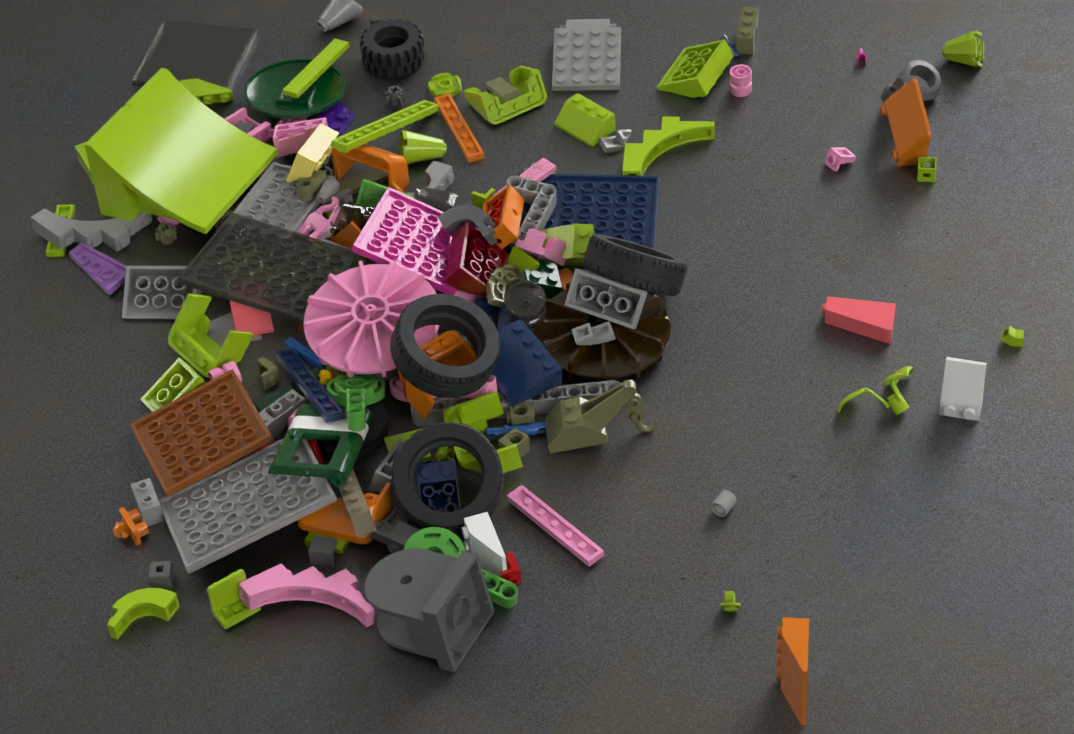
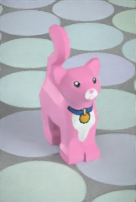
M331 196V204L323 205L308 215L298 231L297 236L302 241L309 239L313 244L319 242L322 245L321 239L328 240L338 228L347 225L346 216L340 211L339 199L337 197ZM333 211L329 219L322 216L324 212Z

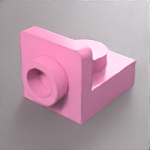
M846 147L830 148L824 163L833 171H838L841 164L854 163L856 156Z

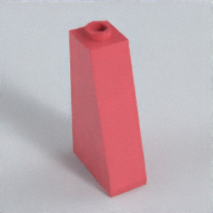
M827 296L826 304H822L821 315H825L824 323L891 344L896 304Z

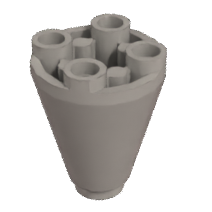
M331 0L319 17L317 25L324 32L330 31L361 15L363 8L355 0Z

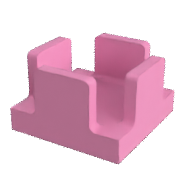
M533 228L528 230L524 241L518 239L516 246L529 254L554 262L560 266L564 265L566 259L562 258V253L566 243L555 237L554 239L549 238L545 248H542L546 233Z

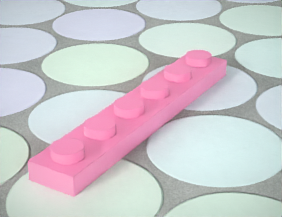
M523 485L507 495L508 502L588 567L604 556L603 549Z

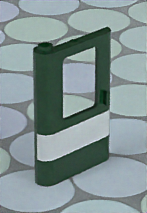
M312 404L300 405L273 459L268 474L328 478L329 483L335 487L344 486L348 481L373 422L374 415L372 411L365 408V429L351 431L347 426V407L339 406L344 412V419L325 423ZM301 439L339 441L331 461L327 465L291 462Z

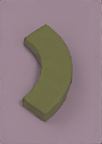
M504 265L490 275L486 286L487 299L490 305L501 308L506 305V286L518 284L522 276L519 266Z

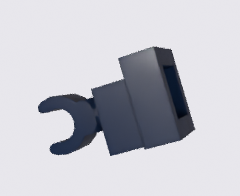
M487 297L475 298L476 305L491 320L495 319L494 305L488 303Z

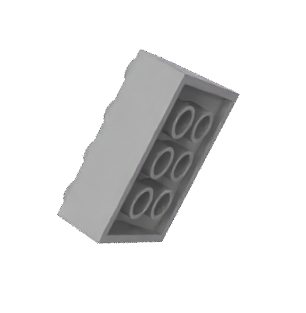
M126 266L122 319L176 320L187 295H201L203 283L202 270L199 266Z

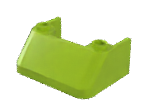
M188 294L168 335L169 345L204 377H208V370L215 367L222 369V365L230 361H234L236 364L240 362L254 334L230 330L223 346L220 347L207 335L210 328V320L204 313L212 298L205 295Z
M497 391L451 406L443 413L446 423L465 424L482 434L488 427L486 420L504 415ZM516 444L496 450L503 473L523 467ZM453 446L461 467L482 474L478 461L471 453Z

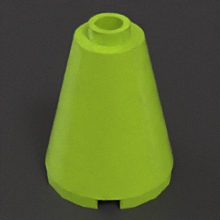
M401 130L398 150H400L401 156L406 159L407 164L443 157V154H446L447 145L442 139Z

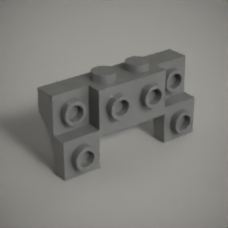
M393 511L384 520L374 523L377 530L371 532L370 537L386 544L388 551L393 554L404 550L408 539L419 529L410 526L411 521L408 518L404 519Z

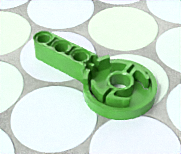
M354 374L353 377L339 375L329 381L326 386L328 393L338 405L347 407V426L351 431H361L366 428L365 407L382 400L385 396L384 381L373 376V374Z
M428 527L417 531L408 539L404 550L424 549L456 558L459 557L462 551H465L462 541L456 534L440 527ZM482 569L486 584L495 586L491 589L488 588L491 601L504 608L514 607L518 599L517 586ZM510 593V594H512L513 596L510 597V598H507V597L504 596V594Z

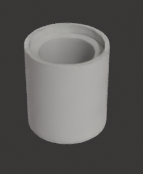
M722 490L711 504V510L716 515L725 517L737 502L735 495L728 490Z

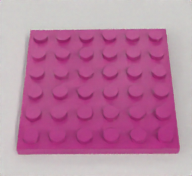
M388 187L353 244L351 251L378 264L389 265L394 260L397 261V266L409 269L415 273L421 272L425 276V280L434 289L444 294L455 295L457 288L451 286L445 280L452 237L444 229L438 218L444 212Z

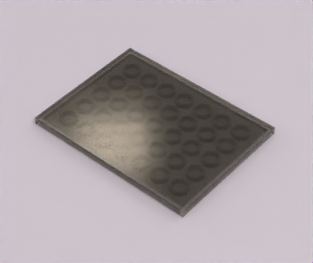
M232 212L177 279L179 284L304 324L309 296L314 295L328 281L330 273L336 276L354 268L361 259V256L350 249Z

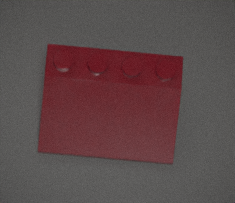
M466 222L452 235L445 280L460 291L487 297L486 286L488 278L496 269L507 265L509 253L496 243L491 246L480 231Z

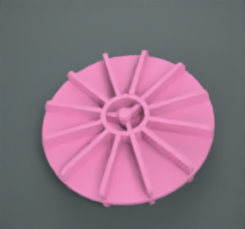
M392 260L389 265L372 264L363 266L362 261H359L360 267L352 268L336 276L330 273L328 281L314 295L309 296L304 316V332L310 348L323 365L328 364L333 368L345 371L348 377H353L354 374L382 373L383 377H387L386 371L396 369L390 351V341L400 314L412 301L423 296L436 294V292L425 280V276L421 272L415 273L409 269L397 266V261ZM428 325L417 329L414 332L417 345L420 347L438 337L437 332L440 325Z

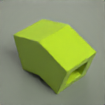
M1009 326L1002 331L1001 340L1009 346L1023 347L1024 330H1016Z

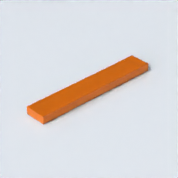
M446 94L435 97L434 103L439 105L438 110L468 163L485 159L483 150L451 95Z

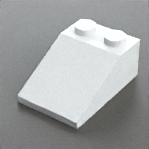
M952 357L946 358L939 415L979 421L987 363Z
M488 512L464 518L465 527H462L464 539H466L463 541L465 551L477 554L480 565L488 572L500 577L499 573L507 570L506 556Z

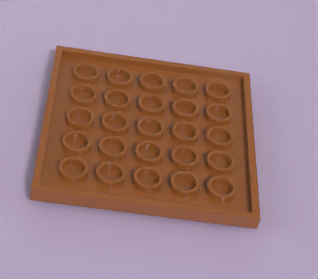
M233 369L130 424L167 497L195 484L274 440Z

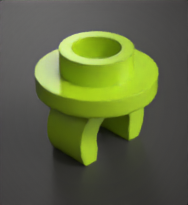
M448 446L438 448L435 457H438L437 462L455 460L451 457H454L456 453L454 449H448Z
M725 591V602L720 603V608H724V612H736L737 608L741 607V603L735 602L734 591Z

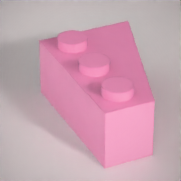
M319 118L275 125L273 143L274 147L278 150L277 158L298 152L320 124L328 127L327 119Z

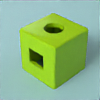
M918 158V182H935L937 158ZM924 162L931 163V167L923 166Z

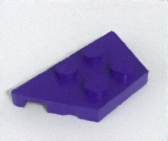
M338 102L328 110L319 113L315 119L326 118L328 127L339 132L338 137L346 133L355 121V114Z

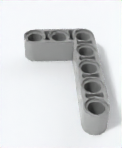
M510 176L507 179V186L511 185L524 198V203L532 204L518 233V239L524 241L529 229L533 228L539 231L544 229L557 203L556 188L551 184L520 176Z

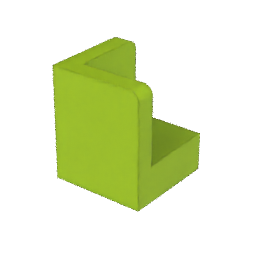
M491 188L486 194L473 191L471 193L472 205L483 209V204L493 197L492 195L496 193V189Z

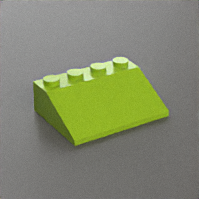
M726 40L684 48L657 85V89L691 98L707 96L734 56Z

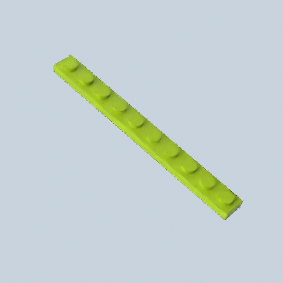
M423 100L331 140V147L337 149L338 152L347 153L349 150L367 144V142L376 140L426 116H430L438 111L439 105Z

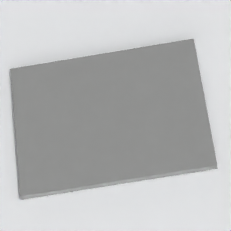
M281 439L214 472L170 497H163L158 501L188 574L337 501L328 480L322 477L268 474V470L283 441ZM301 439L291 462L319 464L307 440Z

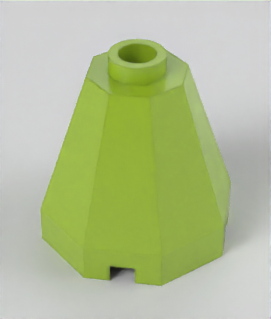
M971 31L947 41L945 46L942 47L943 57L952 62L972 67H982L983 64L980 62L984 61V41L979 39V37H982V33Z

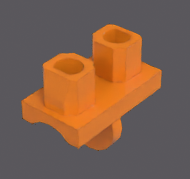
M124 507L118 509L123 518L122 522L117 521L115 523L113 534L117 538L123 537L125 539L129 533L135 545L141 544L140 537L148 534L149 529L145 521L134 524L142 520L138 509L135 508L128 512Z

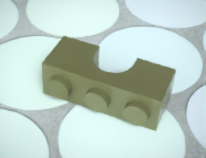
M742 7L736 37V50L739 54H753L755 34H757L759 24V8Z

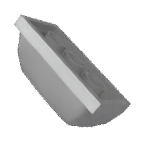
M575 269L564 305L631 329H636L648 291L607 279L588 270Z

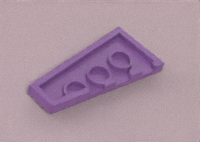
M82 242L69 252L70 258L108 295H111L125 283L126 265Z

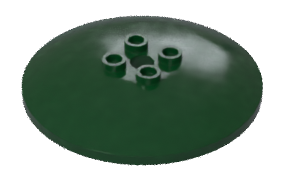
M307 58L288 59L272 63L255 72L246 82L244 94L248 105L263 115L283 119L303 118L321 113L338 103L345 93L346 80L343 73L337 67L331 65L298 99L283 95L282 90L313 60Z

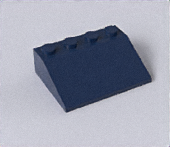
M521 319L503 327L498 332L501 343L500 355L491 375L496 377L497 389L512 407L562 384V368Z

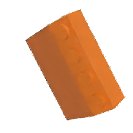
M783 617L782 626H778L777 639L782 640L777 641L776 680H781V691L799 723L805 725L809 618Z

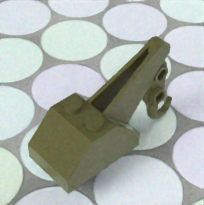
M625 380L590 400L581 397L560 400L545 417L549 452L552 454L608 443L606 425L624 406L627 417L642 432H650L656 429L658 420L656 419L651 426L643 425L645 410L641 396L636 393V383L633 380Z

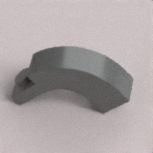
M456 206L438 216L444 229L451 237L468 222L474 228L480 230L491 246L497 242L494 237L496 232L492 228L496 224L484 210L477 206Z

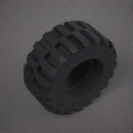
M402 19L381 20L377 24H372L370 28L368 27L361 36L362 62L365 68L374 75L378 74L380 77L387 76L388 78H393V76L402 77L404 74L408 75L411 71L417 70L418 66L425 59L422 31L414 23L411 24L410 21H402Z

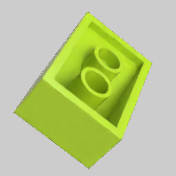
M570 224L540 230L546 233L542 248H545L549 238L554 239L555 237L566 243L562 253V258L566 259L563 266H583V259L589 239L594 235L593 224Z
M179 357L140 400L153 412L207 382Z

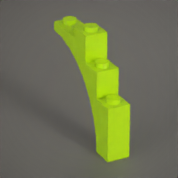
M662 117L661 130H644L643 143H625L623 175L643 176L647 167L655 158L673 147L699 140H714L715 122L680 121V117Z

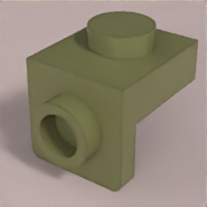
M263 356L259 358L257 364L259 374H261L262 388L267 390L280 381L278 369L272 361H268Z

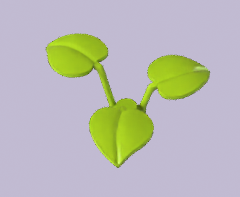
M905 366L881 383V385L885 384L886 386L890 384L894 391V394L887 398L889 402H886L869 388H861L849 394L840 403L837 411L840 412L842 406L852 398L860 394L869 393L883 403L886 408L891 407L897 416L909 408L899 392L897 382L903 376L912 375L913 367Z

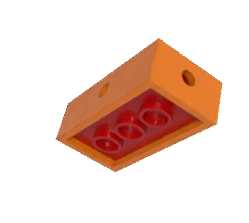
M508 185L486 201L482 209L496 224L492 227L496 232L494 237L497 240L496 244L502 249L517 241L524 205V198L511 185Z

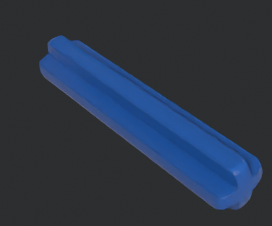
M293 337L286 339L285 343L289 349H295L302 358L318 369H326V364L323 365L311 349Z

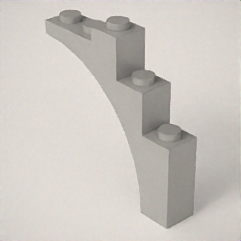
M44 208L33 215L31 221L33 231L59 249L67 247L74 241L78 244L82 242L92 248L103 242L118 252L130 244V236L152 222V215L140 211L131 222L121 218L80 221L56 215Z

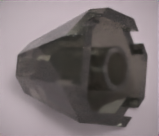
M427 187L417 188L413 195L414 199L442 212L451 209L458 195L452 192Z

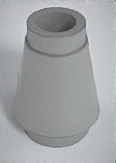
M332 177L325 179L316 196V200L324 204L339 191V182Z

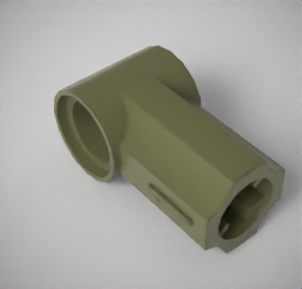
M319 170L309 178L297 180V193L300 201H310L314 198V192L321 188L325 179H328L324 171Z

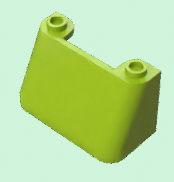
M525 66L514 68L509 73L510 85L516 88L519 96L503 102L495 94H489L486 91L481 92L476 87L463 91L467 102L487 122L495 125L545 103L547 99L540 70Z

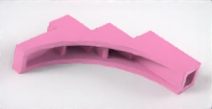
M281 563L239 583V598L249 610L280 601H314L331 605L347 612L358 619L366 628L374 624L375 610L357 590L358 580L347 569L325 578L324 574L319 572L314 566L293 575Z

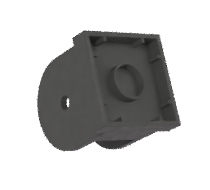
M424 549L398 551L380 560L370 570L365 581L367 599L371 606L379 611L377 627L383 640L395 648L437 659L440 669L455 673L495 612L478 555L467 551H462L458 558ZM405 580H412L409 584H402Z

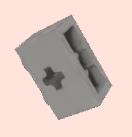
M150 478L132 483L131 488L142 521H145L147 526L163 522L161 506Z

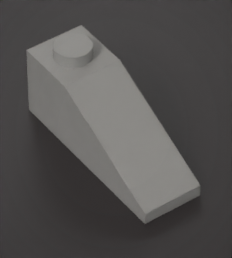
M399 438L375 471L370 485L371 490L380 494L387 482L391 483V491L393 490L391 481L392 466L395 463L394 459L398 450H401L402 444L405 443L404 440Z

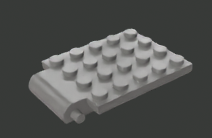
M571 19L566 21V25H560V28L554 29L552 91L620 90L621 27H617V24H610V19Z

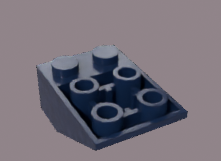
M456 460L418 464L416 466L419 499L429 508L439 512L461 510Z

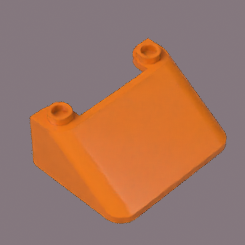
M915 78L911 79L880 106L881 116L888 117L895 143V150H892L891 155L892 160L896 161L897 167L917 165L919 157H927L931 141L930 125L919 84Z

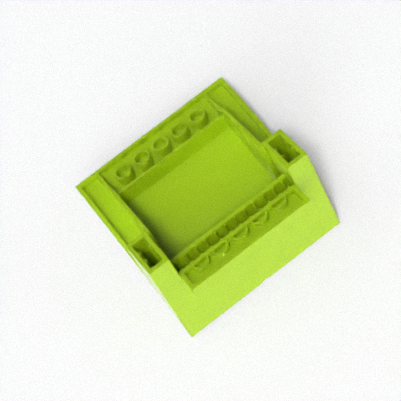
M161 68L84 144L92 174L91 182L95 187L101 215L121 218L131 222L142 211L177 220L204 234H207L278 155L277 148L265 144L241 131L209 109L165 68Z

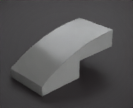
M610 321L592 328L590 323L571 329L577 345H593L616 339Z

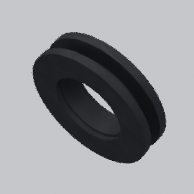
M380 401L365 407L372 411L374 419L357 458L377 450L384 443V438L388 436L387 413ZM316 440L318 446L325 453L333 456L339 441Z

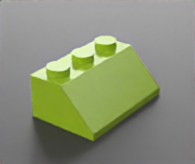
M576 93L565 101L554 126L593 147L599 143L600 137H607L616 130L615 114Z

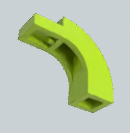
M144 588L123 596L112 606L114 616L109 619L107 624L110 637L118 640L128 626L140 617L156 616L169 621L180 607L177 594L161 588Z

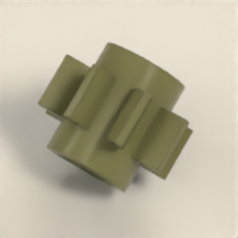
M161 223L158 228H155L156 241L161 240V244L169 245L174 242V239H177L176 226L171 227V223Z

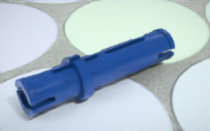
M545 421L513 426L505 424L504 427L486 428L489 441L502 438L514 428L527 435L546 434Z

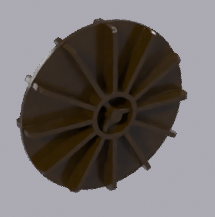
M571 282L566 284L565 291L552 299L546 298L543 301V308L535 322L534 335L560 365L562 371L568 373L569 380L573 381L578 376L606 381V379L620 378L632 375L637 379L640 377L641 370L649 367L655 361L660 362L663 359V353L671 337V323L658 295L651 296L647 293L636 329L610 321L616 339L593 345H577L571 329L590 323L592 328L608 322V320L564 305Z

